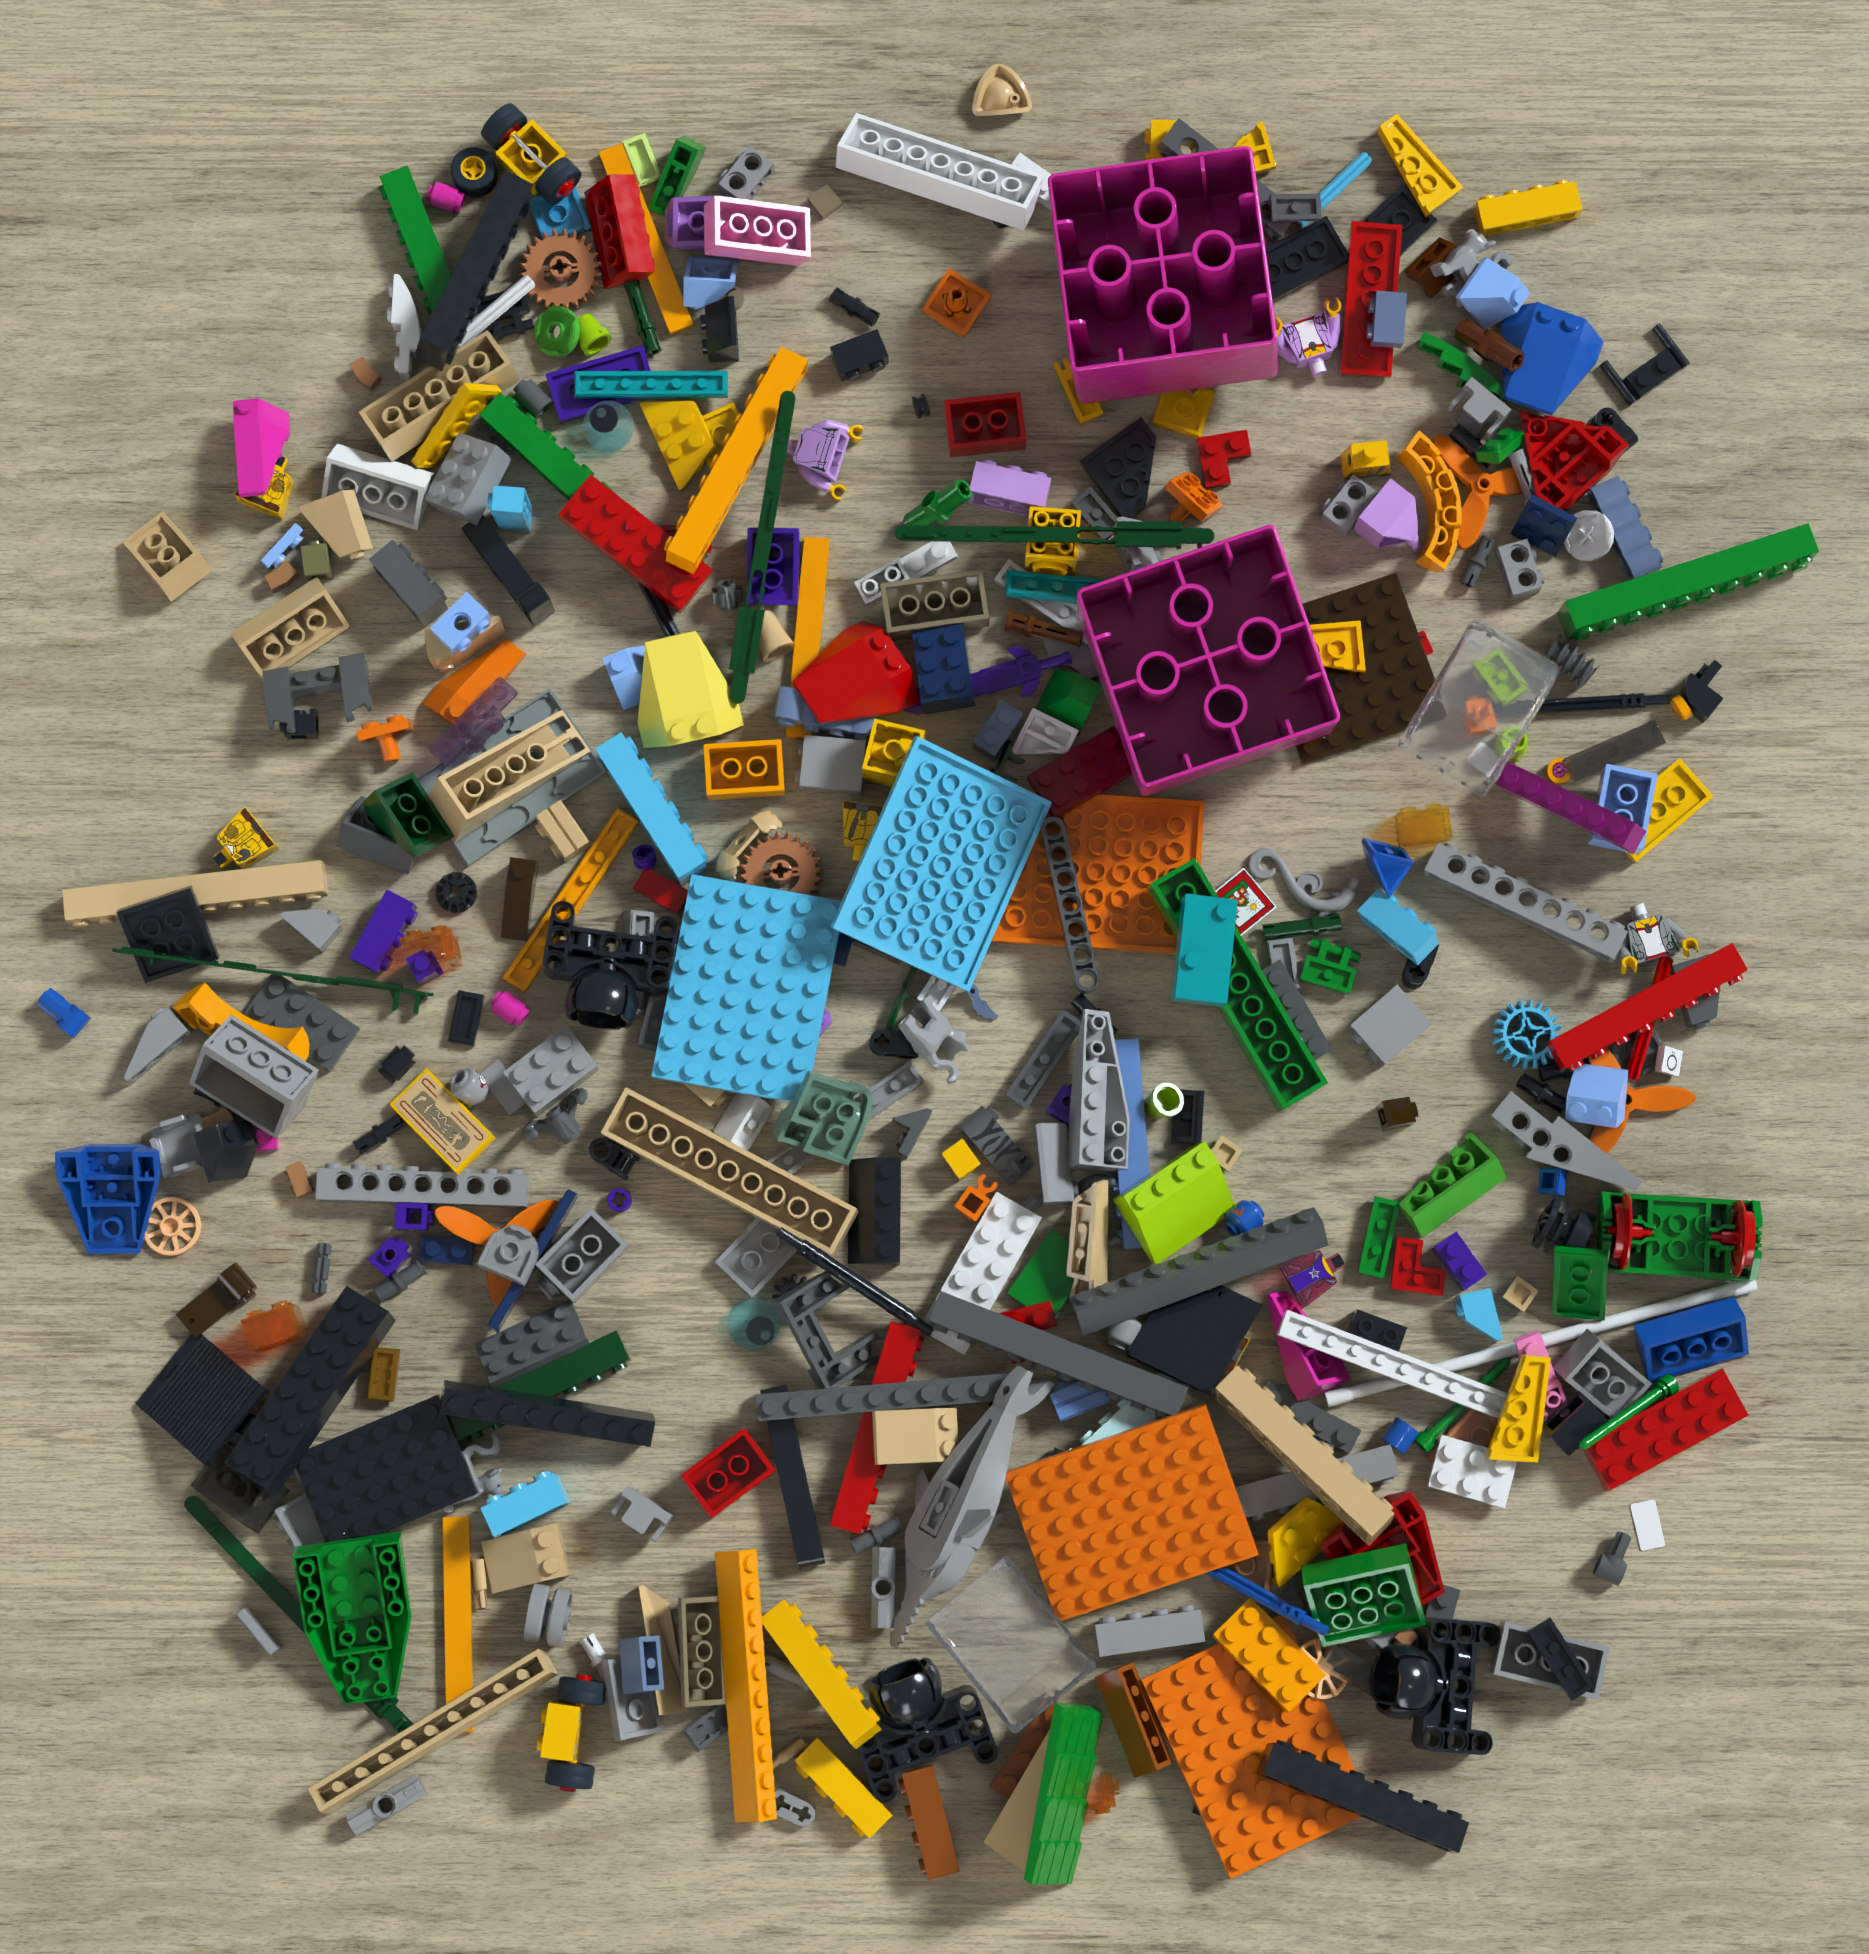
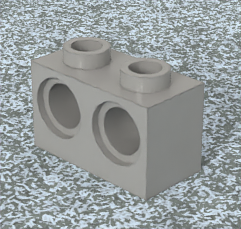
M749 145L745 151L741 150L737 154L730 170L726 169L719 177V191L725 197L752 200L774 173V163ZM750 163L759 165L756 170H748L746 168ZM735 182L743 184V187L738 190L732 189L730 186Z
M1354 474L1349 481L1345 478L1336 489L1338 494L1334 500L1329 498L1320 509L1323 512L1320 520L1343 538L1351 531L1359 516L1378 494L1377 491ZM1352 490L1358 491L1361 498L1354 500L1349 497L1348 492ZM1341 510L1345 513L1346 517L1344 519H1337L1334 517L1333 511Z
M1528 539L1499 546L1494 554L1509 601L1539 593L1542 584H1544V577L1540 569L1537 570L1534 560L1537 559L1534 546L1529 545ZM1517 552L1521 554L1523 561L1515 562L1511 558V553ZM1521 576L1527 577L1531 585H1521L1518 578Z

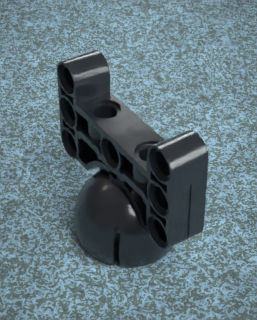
M567 901L555 903L549 920L543 955V968L545 975L549 979L572 982L565 998L566 1016L572 1021L578 1020L581 1025L598 1029L619 1030L622 1027L625 1029L631 1027L638 1011V999L635 990L656 995H662L669 990L678 942L677 921L670 916L660 917L655 923L653 937L575 926L576 920L573 905ZM560 912H568L570 917L566 920H560L557 918V915ZM663 927H671L674 930L669 935H664L660 932ZM557 936H562L566 939L561 945L552 942ZM608 944L618 946L614 952H607L604 947ZM660 951H665L669 953V957L661 960L656 957V954ZM552 961L562 963L558 969H551L548 965ZM655 976H662L665 978V982L654 984L652 979Z
M1427 1617L1425 1618L1426 1625L1419 1627L1418 1648L1401 1643L1385 1646L1379 1651L1380 1655L1374 1661L1371 1675L1372 1698L1377 1702L1375 1707L1381 1714L1389 1718H1413L1411 1740L1418 1749L1433 1752L1486 1755L1493 1746L1491 1735L1486 1731L1471 1729L1477 1646L1491 1647L1496 1645L1500 1639V1630L1494 1623ZM1435 1624L1438 1627V1632L1436 1635H1434L1433 1628ZM1459 1627H1461V1629H1462V1633H1461V1636H1460V1637H1458V1634H1457V1631H1458V1628H1459ZM1483 1629H1485L1486 1633L1484 1639L1481 1637ZM1457 1680L1458 1688L1454 1691V1683ZM1429 1733V1734H1430V1741H1429V1743L1427 1744V1743H1426V1735ZM1453 1735L1454 1743L1451 1746L1450 1737ZM1476 1736H1477V1738H1478V1745L1475 1747V1746H1474V1739H1475Z
M914 1658L894 1664L881 1670L877 1676L871 1677L868 1681L869 1700L874 1709L880 1714V1720L877 1724L882 1730L876 1733L871 1741L865 1742L857 1750L877 1800L889 1802L895 1798L897 1786L893 1773L965 1746H971L974 1757L981 1764H990L997 1758V1746L975 1688L970 1685H961L942 1694L940 1673L936 1665L929 1658H922L921 1660ZM965 1695L974 1697L973 1701L968 1705L960 1703L961 1698ZM973 1720L982 1721V1725L978 1729H971L969 1724ZM923 1739L932 1740V1744L927 1748L919 1746L920 1741ZM988 1744L991 1746L989 1752L985 1754L978 1752L981 1745ZM872 1758L882 1759V1763L877 1767H872L868 1764ZM882 1782L891 1784L887 1791L877 1789Z

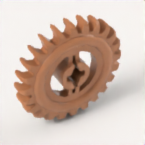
M555 228L552 229V237H549L543 231L542 241L537 237L533 238L536 244L535 247L529 244L526 245L530 254H521L527 263L519 264L521 269L526 270V272L520 273L519 277L522 278L528 275L533 280L535 287L528 292V297L537 295L535 303L539 304L544 300L545 309L549 308L551 304H554V306L563 305L569 309V304L571 303L577 309L579 308L578 300L587 303L585 295H595L591 287L600 286L599 282L594 280V278L602 276L601 272L595 270L601 267L602 263L593 261L599 256V253H590L593 243L584 246L585 236L576 240V231H573L570 237L567 236L566 228H563L561 236H558ZM555 253H567L577 261V263L570 264L566 257L556 256L550 260L549 267L542 268L545 260ZM559 264H562L563 268H565L562 274H558L556 270ZM579 273L576 281L566 288H555L544 280V278L551 277L558 283H564L571 278L572 274Z
M776 831L775 839L772 840L766 833L765 843L756 838L757 849L750 845L748 846V850L752 854L751 856L742 855L747 864H740L739 868L746 873L739 875L738 878L747 881L745 884L767 887L763 880H771L777 886H785L790 883L792 878L799 877L797 884L788 890L789 892L811 895V892L818 893L820 891L814 884L823 882L822 878L816 876V874L823 872V868L815 867L821 861V858H812L816 849L806 850L809 841L806 840L800 845L799 835L790 840V833L786 832L784 839H781L779 832ZM779 855L788 856L799 866L791 868L787 861L779 859L771 863L769 870H763L768 860ZM780 867H783V870L786 872L783 874V878H778V874H774L778 872Z

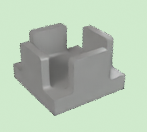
M1473 377L1469 379L1447 409L1452 413L1461 402L1465 404L1462 408L1464 412L1458 417L1456 423L1461 424L1474 437L1487 424L1491 425L1483 437L1486 442L1501 428L1511 411V408Z
M201 1113L188 1117L185 1115L177 1116L159 1122L157 1127L150 1128L152 1139H149L152 1148L159 1150L160 1166L164 1179L203 1168L193 1134L203 1129Z
M627 1486L611 1513L617 1516L629 1499L631 1505L622 1517V1521L639 1533L647 1534L655 1521L659 1519L661 1524L651 1538L652 1541L657 1542L675 1515L638 1490Z

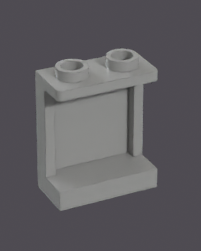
M804 735V742H799L797 757L802 758L801 767H796L795 783H799L800 790L812 788L851 792V795L862 796V766L866 754V740Z
M1396 985L1355 1020L1348 1029L1350 1030V1038L1358 1046L1362 1044L1368 1051L1366 1055L1375 1065L1379 1063L1383 1067L1432 1023L1403 990Z
M306 1493L274 1510L277 1515L274 1517V1520L281 1531L285 1529L290 1539L287 1540V1543L293 1552L296 1546L325 1542Z

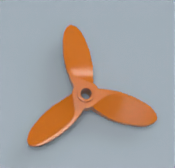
M1436 435L1433 438V444L1441 452V458L1446 466L1451 469L1452 473L1468 489L1469 495L1461 508L1462 523L1457 539V546L1461 550H1466L1475 543L1484 527L1489 509V497H1508L1523 494L1513 467L1505 468L1492 474L1485 473L1453 440L1443 435ZM1520 466V468H1521V470H1522V473H1523V475H1524V478H1525V480H1526V483H1527V485H1529V484H1528V481H1527V479H1526V476H1525V474H1524V471H1523V469H1522V466Z
M1605 1047L1607 1051L1605 1054L1595 1059L1591 1055L1587 1057L1590 1065L1621 1069L1614 1055L1607 1047ZM1627 1082L1626 1095L1628 1100L1625 1106L1624 1121L1617 1128L1594 1125L1589 1140L1608 1154L1624 1131L1629 1113L1635 1108L1656 1112L1672 1111L1688 1107L1695 1101L1696 1097L1691 1091L1680 1087L1648 1086L1633 1089L1629 1087Z
M547 1199L535 1203L516 1214L502 1228L518 1225L527 1229L533 1235L548 1223L559 1202ZM440 1206L435 1209V1216L444 1227L455 1235L473 1243L486 1245L489 1237L495 1231L502 1229H494L480 1217L456 1207ZM487 1271L491 1300L497 1309L513 1281Z

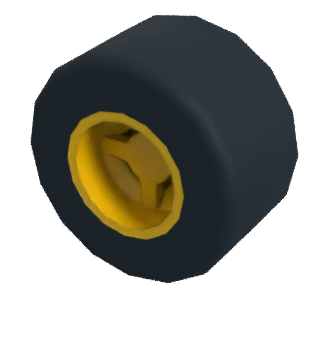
M469 147L459 151L453 158L451 164L453 181L456 187L460 189V192H464L466 196L482 197L490 193L496 186L498 180L496 163L491 154L486 150L478 147Z

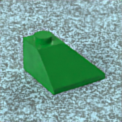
M1055 668L1035 709L1079 730L1077 734L1079 737L1102 691V685L1081 674Z

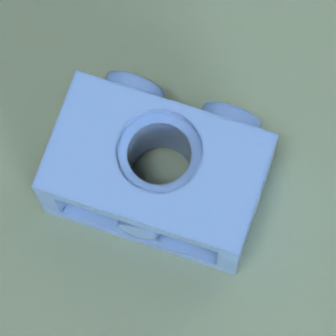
M466 592L430 627V630L437 639L456 655L459 651L461 653L464 652L471 645V639L477 633L482 634L489 627L491 617ZM461 620L469 622V626L465 630H457L456 625Z

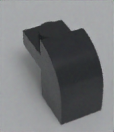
M1716 660L1709 666L1704 663L1695 676L1690 673L1681 687V697L1689 706L1693 716L1702 723L1710 717L1724 699L1707 686L1722 667Z

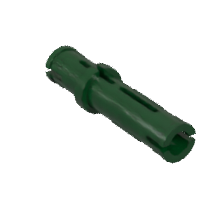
M630 280L624 284V288L637 323V335L641 336L646 355H656L662 351L655 333L657 330L656 325L651 320L640 281Z
M1340 914L1324 917L1312 915L1311 918L1262 924L1264 941L1309 934L1318 936L1319 933L1341 931L1342 924Z

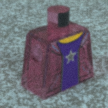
M1317 1250L1282 1262L1278 1267L1299 1306L1303 1309L1337 1283L1333 1273L1345 1267V1263L1339 1253L1325 1259L1322 1252Z

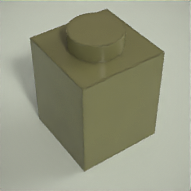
M310 541L307 545L301 546L304 576L309 582L315 577L319 580L334 579L331 553L327 543Z

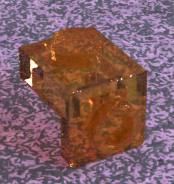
M1111 1773L1100 1774L1103 1801L1088 1803V1809L1094 1810L1095 1814L1110 1813V1808L1116 1807L1115 1795H1119L1118 1779H1112Z

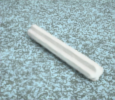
M528 275L523 276L478 314L473 322L469 323L465 338L458 345V348L474 339L535 287L533 280Z

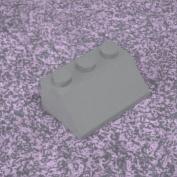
M1066 1123L1035 1124L1034 1132L1042 1207L1073 1204L1074 1197H1077L1079 1193L1077 1181L1072 1182L1071 1171L1076 1170L1067 1169L1069 1130H1067Z

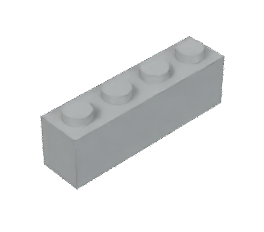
M1194 1605L1178 1607V1612L1168 1613L1167 1609L1153 1610L1152 1616L1142 1617L1141 1612L1126 1614V1620L1115 1621V1616L1099 1618V1624H1094L1099 1657L1205 1642L1201 1610H1194Z

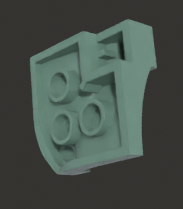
M808 1070L790 1103L784 1110L781 1109L771 1133L776 1140L800 1147L803 1152L849 1166L871 1114L873 1106L872 1094L862 1084L852 1081L850 1083ZM860 1093L859 1098L853 1099L856 1094Z

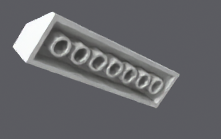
M858 113L853 117L837 145L836 168L1023 231L1033 214L1044 180V175Z

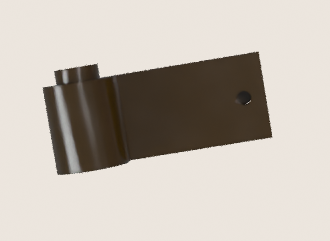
M234 1263L217 1277V1281L176 1313V1316L196 1339L241 1302L246 1304L256 1296L255 1290L257 1285L238 1263Z

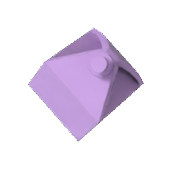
M1390 478L1359 516L1353 531L1377 549L1405 543L1417 552L1421 550L1422 544L1418 540L1415 497Z

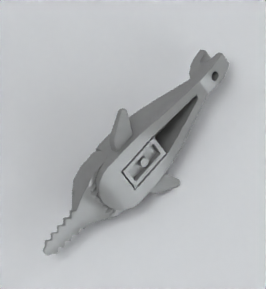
M1017 1366L1002 1381L995 1394L993 1404L950 1453L932 1480L926 1471L922 1469L918 1471L914 1498L916 1508L907 1525L904 1538L906 1549L905 1598L901 1602V1611L897 1613L898 1620L893 1624L894 1630L890 1632V1645L897 1648L900 1643L904 1642V1635L909 1633V1625L914 1623V1616L919 1614V1606H922L925 1601L954 1588L962 1580L985 1537L1002 1520L1003 1514L997 1511L1006 1478L1016 1416L1024 1414L1037 1406L1055 1385L1052 1381L1041 1376L1030 1384L1033 1373L1021 1366Z

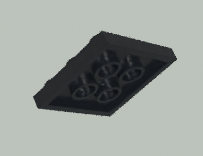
M192 885L118 909L116 912L131 948L152 950L155 954L166 953L169 956L183 958L188 956L205 961L218 960L220 957ZM134 955L145 983L203 965L155 958V963L150 964V957Z

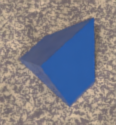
M1363 838L1361 843L1367 866L1390 898L1414 862L1403 847Z

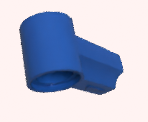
M52 988L45 991L36 1004L57 1022L56 1024L72 1038H75L91 1019L76 1005H71Z

